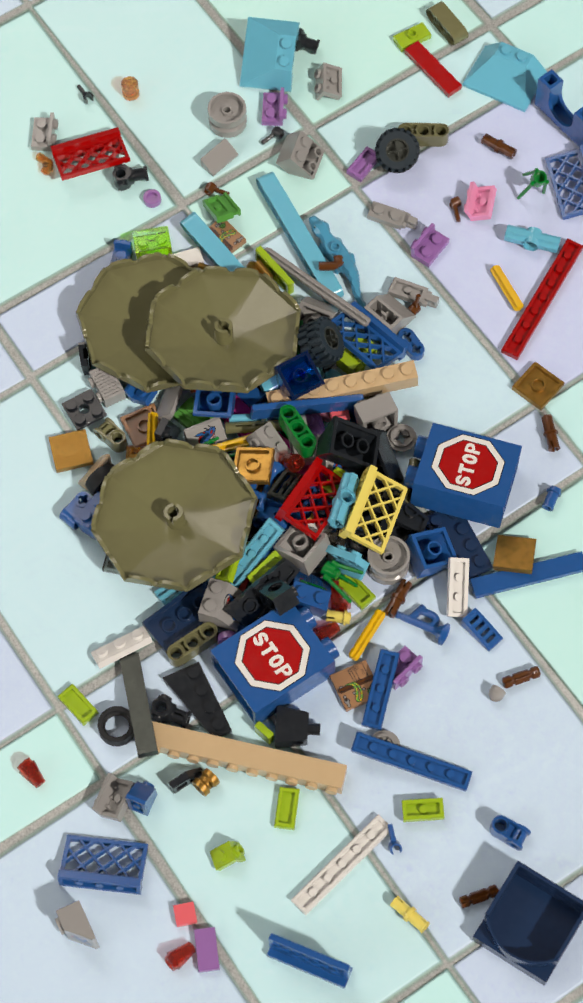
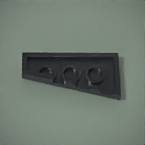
M376 478L375 485L377 489L384 488L383 482ZM386 490L379 492L383 502L390 500ZM391 490L394 498L400 496L397 491ZM375 494L369 495L368 499L371 506L378 504ZM404 500L395 524L415 534L424 532L429 517L413 504L407 503ZM391 503L384 505L388 515L394 512ZM380 506L373 508L376 515L383 516Z
M283 557L225 606L223 610L244 627L249 626L270 611L269 608L264 606L256 589L274 577L281 581L285 580L289 585L300 569Z
M199 662L163 677V681L173 690V693L183 702L188 711L192 712L208 734L223 737L232 733V729Z

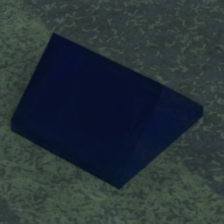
M307 350L274 367L278 388L291 401L325 384Z

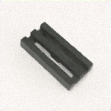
M285 468L267 492V498L271 499L273 497L274 501L278 502L280 500L281 504H283L303 475ZM288 475H291V476L288 478V480L284 482V480L287 478V476H288ZM284 482V484H283L282 488L279 490V492H278V493H275V492L278 490V488L281 486V484Z

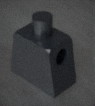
M277 706L275 748L306 746L308 735L320 736L321 723H309V713L306 711Z

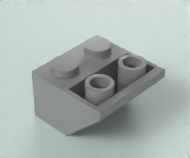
M300 130L286 136L276 164L288 174L313 180L325 150Z
M390 294L378 295L364 307L365 310L396 335L416 317Z

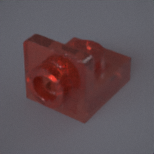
M331 586V610L344 612L351 609V603L343 599Z

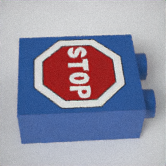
M433 423L429 436L419 435L415 445L413 457L421 459L419 467L409 465L403 486L412 489L410 503L417 507L500 528L517 472L522 446Z
M306 606L298 610L296 607H293L281 616L270 611L210 650L213 666L254 724L258 721H265L277 713V706H288L335 673V659L340 656L339 652L329 637L326 636L319 640L312 630L317 626L316 620Z

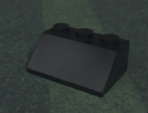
M333 416L319 437L316 456L363 473L370 465L376 467L381 433Z
M370 428L381 433L376 462L377 472L400 483L404 478L386 432ZM358 472L357 475L359 479L361 478L362 473Z

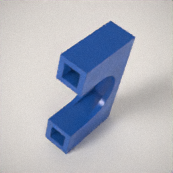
M551 69L538 78L535 104L578 146L582 145L583 107L574 112V114L567 108L562 98L564 80Z

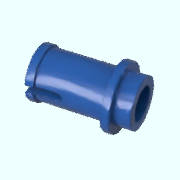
M553 485L547 488V495L541 507L547 511H553L558 497H561V489Z

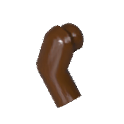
M334 255V261L319 262V271H334L343 266V256Z

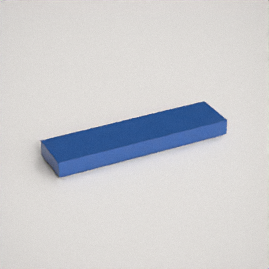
M380 649L361 726L381 731L400 653Z

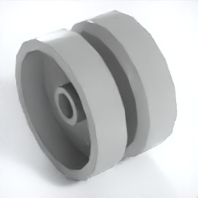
M222 92L212 97L208 103V120L210 129L214 134L223 138H232L244 131L247 125V109L244 99L234 92Z
M390 536L382 555L368 549L367 562L370 563L368 566L370 577L383 585H394L406 577L409 571L410 550L402 539ZM380 538L373 541L375 545L381 546Z

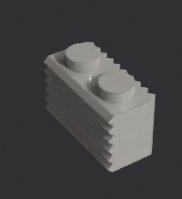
M98 368L89 371L90 378H88V382L92 389L96 388V397L100 403H104L106 408L126 399L125 391L118 378Z

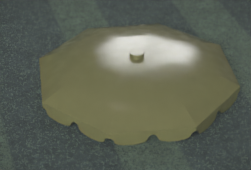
M160 252L143 255L135 261L132 259L114 261L109 266L103 268L96 277L91 290H88L80 301L76 311L92 366L146 393L180 386L145 351L151 302L160 290L171 284L177 285L180 279L194 269H202L198 267L191 268L183 259L172 254H161Z
M206 266L202 270L194 269L184 275L177 285L171 284L160 290L151 302L145 351L184 389L249 393L296 361L301 309L297 301L286 291H280L277 283L266 273L261 274L256 269L236 268L232 272L221 266Z
M165 439V441L161 442L155 441L141 449L136 457H129L113 466L107 476L104 477L100 490V501L96 505L91 522V532L124 582L188 592L243 558L258 498L248 481L240 474L227 452L219 447L209 444H196L193 446L188 442L176 439Z

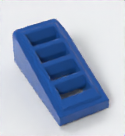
M476 608L462 619L461 626L488 652L503 640V637ZM475 618L476 621L471 625L470 622ZM478 625H483L479 630L475 629ZM487 629L489 632L482 637L481 634ZM493 635L494 638L487 643L486 640Z

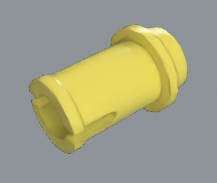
M327 610L326 622L343 623V626L350 624L351 613L348 610H345V612Z

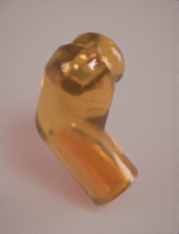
M39 152L35 159L42 163L41 173L48 176L53 171V161Z

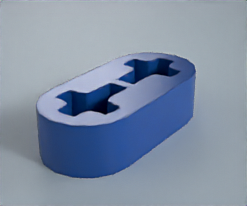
M401 329L398 337L409 345L406 354L411 360H421L424 356L423 344L411 329ZM403 335L409 336V341L406 338L403 339ZM413 347L416 351L419 350L418 354L417 352H413Z

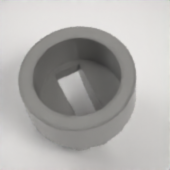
M493 684L488 694L492 701L499 702L504 698L506 692Z

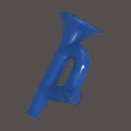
M273 462L270 485H264L262 493L256 490L257 485L250 484L259 500L256 507L258 511H264V506L268 499L267 492L272 487L275 478L280 476L285 470V467L279 462Z
M423 604L418 606L410 615L400 611L396 614L397 619L399 618L406 623L432 633L436 637L438 645H442L449 634L450 624L446 623L443 626H439L440 618L438 614L426 609ZM423 615L430 618L432 622L426 623L417 618Z

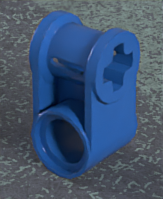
M88 492L78 493L61 511L59 518L74 530H77L79 527L74 519L92 499L91 495Z
M268 505L264 506V511H257L252 520L253 526L259 530L267 519L271 517L285 529L282 534L289 529L291 524L284 519L280 522L274 518L280 508Z
M503 815L496 816L489 828L492 836L519 851L523 849L522 844L526 837L531 834L527 827ZM496 823H501V824H503L504 827H505V830H503V831L497 830L496 827H495V824H496Z

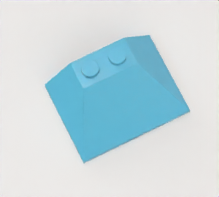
M248 17L240 87L281 91V87H284V92L292 91V72L300 22Z
M504 42L486 45L483 48L462 86L525 112L536 94L538 78L547 73V71L533 54Z

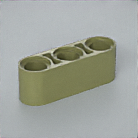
M443 1L426 9L428 19L450 45L454 46L468 38V31Z
M402 123L398 127L409 130L415 135L419 146L442 147L448 143L449 127L443 123Z
M206 622L170 645L167 650L169 663L174 667H180L218 641L216 625L212 622ZM208 631H212L214 633L212 636L204 635ZM191 642L198 643L195 647L188 646ZM174 653L181 654L179 658L172 657Z

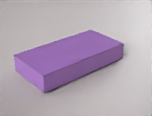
M367 146L346 170V174L362 182L378 163L375 151Z
M215 927L195 929L194 935L199 973L220 970Z

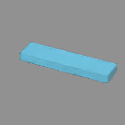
M271 517L267 519L246 545L244 556L239 561L234 581L230 583L233 586L240 587L246 577L285 531Z

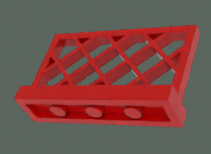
M118 127L50 146L62 181L130 162L129 154ZM107 151L113 152L110 156L105 155ZM118 154L124 155V157L116 158ZM90 156L96 157L93 161L88 160ZM100 159L106 160V162L99 163ZM73 161L79 162L76 166L71 164ZM83 164L89 165L86 168H82ZM66 169H71V170H72L71 172H68V173H65V174H64V171H65Z
M316 457L274 517L280 522L282 519L286 520L315 541L327 525L330 510L332 509V505H328L326 498L336 496L337 490L335 485H340L342 479L323 466V460L319 457ZM320 472L328 476L329 481H321ZM330 485L332 493H324L323 486ZM318 486L320 494H312L310 487ZM321 498L323 506H315L313 499ZM309 499L311 507H303L301 500ZM325 510L327 518H319L317 511ZM312 511L314 519H306L304 512ZM300 512L302 520L294 519L290 516L291 513ZM316 523L318 531L315 533L310 530L308 524Z

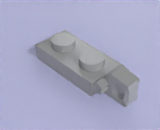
M373 201L367 214V219L399 230L406 227L415 230L418 224V218L411 216L410 213Z
M394 277L388 290V294L410 303H413L416 295L420 294L419 306L437 308L439 304V297L432 295L428 288Z

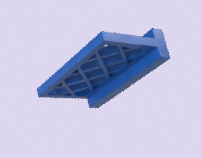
M583 144L579 145L580 149L545 158L563 220L583 215V206H581L583 203V193L577 191L580 184L583 185V175L580 179L572 176L575 170L583 173ZM578 156V161L576 164L568 162L569 158ZM558 161L562 164L556 169L551 167L550 163ZM565 165L572 168L569 174L561 171ZM558 175L566 178L563 184L555 181ZM569 180L577 183L574 189L566 186ZM563 189L570 192L567 199L560 196ZM574 194L581 197L578 204L570 201ZM567 204L575 207L573 212L565 213L564 209Z
M356 301L352 302L351 305L371 319L367 327L362 326L344 312L332 319L336 326H341L340 333L343 337L344 346L371 369L388 366L397 359L400 361L405 358L409 345ZM347 317L352 322H345L344 318ZM344 327L354 328V332L345 331ZM357 328L362 329L365 333H358ZM345 336L354 337L355 342L346 340ZM358 338L367 339V343L358 342ZM371 339L375 340L380 345L371 344ZM358 348H366L368 353L361 352ZM371 349L381 350V354H372ZM384 351L390 352L393 356L384 355ZM372 359L381 360L382 363L380 365H377L372 361Z
M67 835L61 868L58 872L59 885L141 895L149 846L145 843ZM71 841L80 842L83 847L73 853L70 849ZM94 844H98L103 850L94 855L89 848ZM115 846L120 847L124 852L114 858L109 850ZM134 849L143 850L142 856L136 860L130 855V852ZM86 850L91 858L81 863L77 856ZM107 853L112 860L102 866L97 859ZM127 855L132 863L122 868L118 860ZM72 859H75L79 864L74 870L66 869V864ZM95 861L99 869L95 872H88L85 867ZM115 863L120 871L114 875L108 874L105 869ZM136 866L139 870L138 877H130L126 871Z
M273 933L269 936L270 948L267 957L345 989L353 970L350 965Z

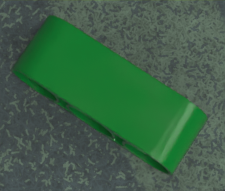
M283 405L279 412L278 423L301 457H312L316 447L315 436L294 406Z

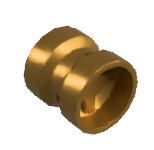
M208 768L202 772L199 778H195L192 781L193 786L204 797L210 793L212 787H216L220 783L217 776Z

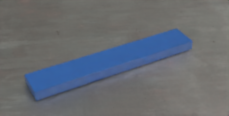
M363 394L253 404L249 415L251 420L279 417L280 408L283 405L294 406L300 415L354 410V405L360 400H364Z
M581 551L533 563L532 574L500 571L470 579V584L474 597L477 599L582 573L583 553Z
M358 731L350 751L464 792L467 791L473 772Z

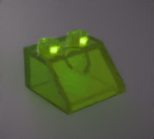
M168 226L132 231L137 260L139 257L150 253L172 254Z

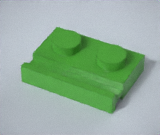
M226 192L222 196L218 194L202 200L204 208L217 223L226 222L237 214L241 216V209Z
M192 397L188 398L173 416L184 428H189L214 418L193 416L195 399Z

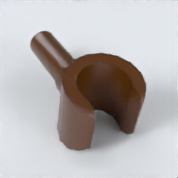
M209 182L205 186L204 193L209 196L214 192L220 194L226 192L230 195V192L217 188L213 182Z
M458 196L452 198L449 204L455 214L456 222L461 221L457 207L461 206L462 203Z
M420 294L416 295L415 301L407 308L414 315L421 311L419 306Z

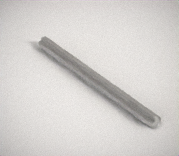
M268 247L264 249L288 274L362 326L367 327L371 319L273 249Z

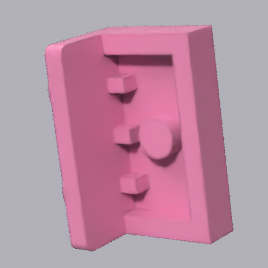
M470 182L469 189H467V201L464 204V212L471 221L491 219L497 191L494 185L477 187L475 182Z

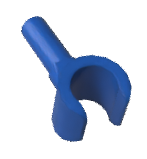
M388 824L390 834L388 848L393 854L392 848L398 846L401 853L402 847L399 841L396 840L393 824Z

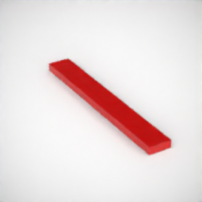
M567 238L502 347L501 353L515 360L519 359L582 252L583 245Z

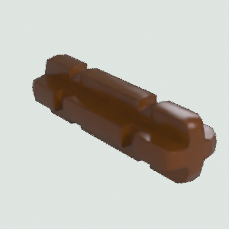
M534 666L530 670L525 669L514 673L511 677L510 675L503 677L502 683L505 688H510L513 684L518 685L530 681L531 678H538L541 673L538 666Z
M492 885L488 889L483 888L469 893V896L467 894L459 897V903L462 908H466L471 904L475 905L489 900V897L494 898L499 892L498 887Z

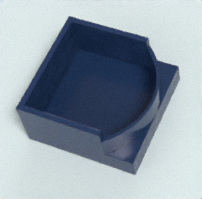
M517 861L486 911L483 921L473 935L472 941L545 986L583 922V900L522 862Z

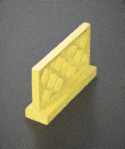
M370 465L362 473L355 493L356 501L351 505L346 524L340 529L338 536L343 539L348 537L382 555L408 488L377 472L378 468ZM376 478L383 482L384 488L377 489L375 485ZM392 488H396L401 491L399 497H393V494L391 492ZM386 490L390 500L383 502L379 492ZM375 494L378 504L371 506L368 497ZM391 503L394 512L388 515L384 505ZM380 506L383 516L376 518L373 508ZM368 510L372 520L365 522L362 513ZM385 519L388 528L382 531L378 521ZM374 523L377 533L370 535L366 525ZM362 526L366 536L360 537L354 534L356 528ZM379 535L382 542L380 547L373 543L372 537Z

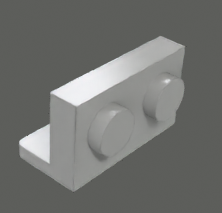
M270 421L246 437L250 447L274 448V461L276 462L292 453Z
M108 773L94 801L92 810L103 818L121 822L128 807L125 797L135 783L117 778L112 773Z

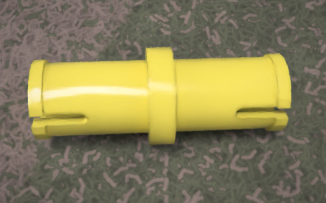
M400 896L395 897L391 902L390 907L402 915L405 922L409 921L420 933H423L430 925L429 921L416 912L417 909L414 906L410 907Z

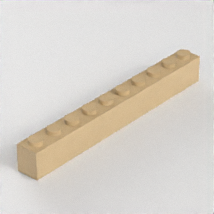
M152 721L158 748L157 755L163 753L173 759L181 757L195 764L203 762L212 768H218V766L225 767L230 772L242 771L252 777L260 775L270 781L282 780L291 786H297V784L304 785L309 790L321 789L331 795L342 794L347 765Z

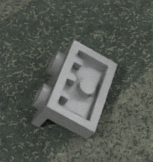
M323 62L314 73V78H316L314 87L315 99L320 100L323 96L339 100L342 97V68Z
M50 112V118L34 117L31 141L32 151H51L50 146L57 143L55 130H58V119H55L54 112Z

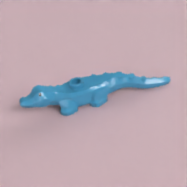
M314 215L311 216L309 223L313 233L321 241L318 248L322 255L329 262L334 261V255L343 256V266L334 270L333 273H343L350 282L355 300L364 308L367 304L361 296L359 272L355 264L354 254L347 250L340 238L331 234L327 222Z

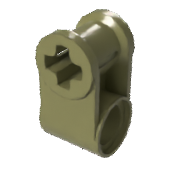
M106 417L104 423L98 428L95 427L93 429L95 435L114 452L121 453L127 449L128 443L124 431L110 418Z

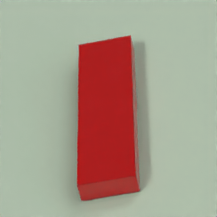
M419 41L405 49V54L448 98L462 89L461 83Z

